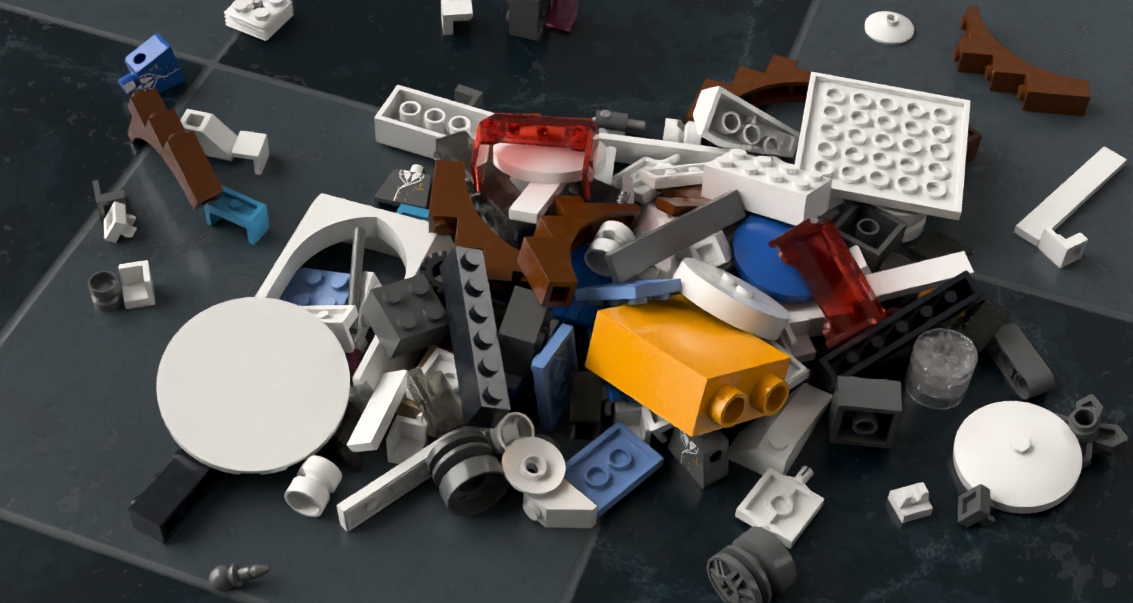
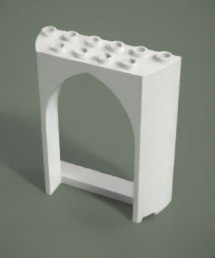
M321 193L309 207L255 297L280 299L296 271L313 255L339 242L353 245V234L356 227H362L366 230L364 248L402 259L406 268L404 279L419 275L421 263H424V259L427 256L432 258V253L435 252L441 256L442 251H447L448 256L455 247V244L449 234L429 233V222ZM375 335L352 378L353 386H350L346 413L361 418L383 373L408 370L411 374L423 349L389 359Z

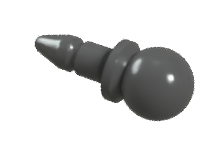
M237 563L231 566L219 565L211 571L209 581L215 590L227 591L233 586L241 587L243 581L262 577L270 571V567L257 564L252 567L241 568Z

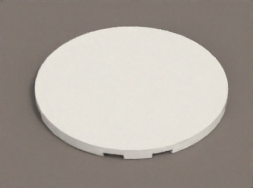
M245 297L211 306L194 316L180 328L162 356L158 368L156 391L159 409L166 427L173 439L190 456L211 468L238 475L240 473H260V475L286 470L287 467L299 463L309 456H313L328 443L337 431L346 413L350 392V372L340 342L328 326L314 314L302 307L279 299Z

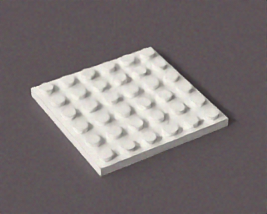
M811 72L795 165L797 169L818 171L823 174L822 176L831 178V197L959 221L962 212L970 100Z

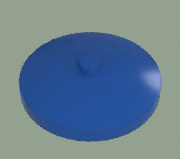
M751 213L738 225L731 245L732 262L742 280L761 290L772 299L785 303H808L829 295L841 282L847 266V249L842 237L829 222L820 216L804 227H799L760 214Z

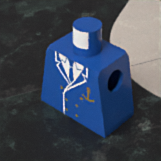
M158 33L125 58V63L130 73L118 80L125 93H129L137 87L140 90L146 88L148 91L156 88L158 93L185 81L171 46Z

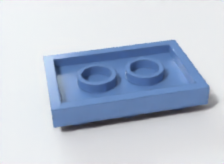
M300 267L279 300L297 306L348 305L350 274Z
M681 278L633 280L621 283L612 282L577 288L575 296L576 301H588L589 306L607 304V300L609 305L626 304L627 300H629V305L647 303V299H650V296H652V300L669 299L670 293L682 291Z
M564 323L561 324L555 334L552 333L544 349L533 358L531 363L540 426L549 431L554 429L581 390L574 327Z
M618 421L565 463L564 479L597 505L596 519H598L663 466L664 458Z

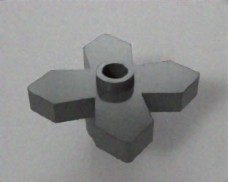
M1093 394L1077 401L1076 409L1069 417L1054 413L1069 426L1078 439L1082 452L1081 470L1091 465L1092 448L1114 453L1127 446L1128 437L1118 425L1101 423L1103 406Z

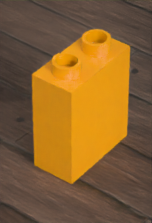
M683 294L670 296L669 299L648 300L647 303L628 304L598 310L584 367L689 436L694 437L721 428H730L736 424L759 417L776 414L783 407L789 395V385L785 382V377L791 357L756 336L710 314Z

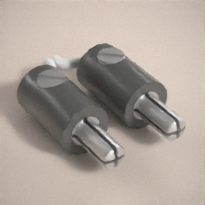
M597 110L596 118H592L595 121V132L625 136L627 128L644 130L646 122L628 119V113Z

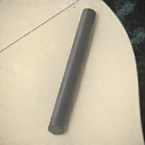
M362 227L354 229L348 305H356L358 314L366 232ZM359 316L349 328L350 334L358 332Z

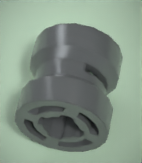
M105 270L92 274L88 280V286L92 294L94 307L103 312L117 309L123 300L117 275Z

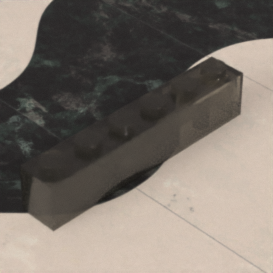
M466 130L435 139L436 151L433 153L435 163L436 159L465 162V182L470 200L476 211L480 212L485 218L487 225L493 228L501 239L520 250L524 237L534 236L537 223L533 224L509 219V208L521 195L518 188L496 167L492 159Z

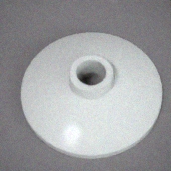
M890 11L876 12L865 21L866 33L873 40L882 44H903L908 42L914 34L912 22L899 13Z
M523 437L513 441L506 448L501 461L506 480L518 491L529 495H544L554 491L561 484L566 471L565 461L561 452L552 443L538 437ZM527 469H533L536 473H531Z

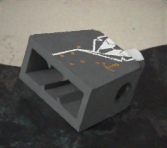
M417 164L412 165L409 171L394 169L374 196L375 208L396 213L402 203L429 210L432 177L426 175L425 168Z
M674 428L667 448L703 489L728 475L729 442L719 429L691 437L679 428Z

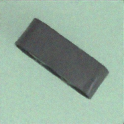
M1010 323L983 333L985 349L1020 398L1025 400L1054 390L1055 379L1051 370L1016 324Z

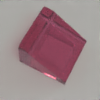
M554 0L546 26L570 31L578 15V3L571 0Z

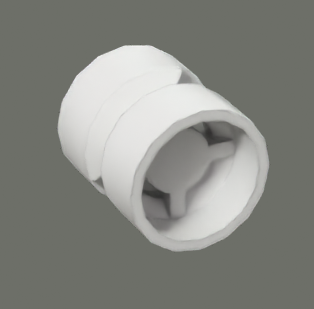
M666 118L663 141L701 144V136L698 135L695 122L688 121L685 125L681 120Z
M617 221L604 222L584 255L586 265L598 275L611 277L604 255L635 240L633 232L623 223Z
M520 412L507 413L494 429L479 428V431L483 432L487 437L495 454H504L506 448L517 439L535 436L531 419Z
M320 456L307 457L299 469L297 477L293 479L285 492V501L293 510L307 517L320 516L330 500V493L336 490L342 479L341 471L326 458Z

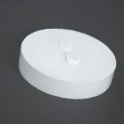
M683 258L672 278H681L682 291L679 292L690 301L726 323L755 336L777 340L790 318L788 311L770 296L744 280L709 263L693 258Z

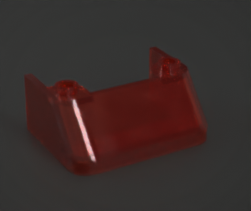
M495 113L485 118L477 126L470 163L475 190L481 191L490 145L508 143L561 147L577 152H585L582 169L584 198L591 199L600 137L598 125L590 119L513 113Z
M808 218L768 243L770 248L780 249L777 252L784 265H791L799 270L826 317L824 320L825 327L822 328V332L828 340L825 343L828 349L850 341L887 318L880 301L838 229L830 219Z

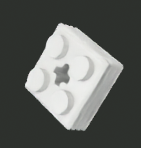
M235 0L224 12L226 14L225 18H227L225 20L227 22L226 25L267 41L294 15L292 13L293 5H291L293 2L290 0Z

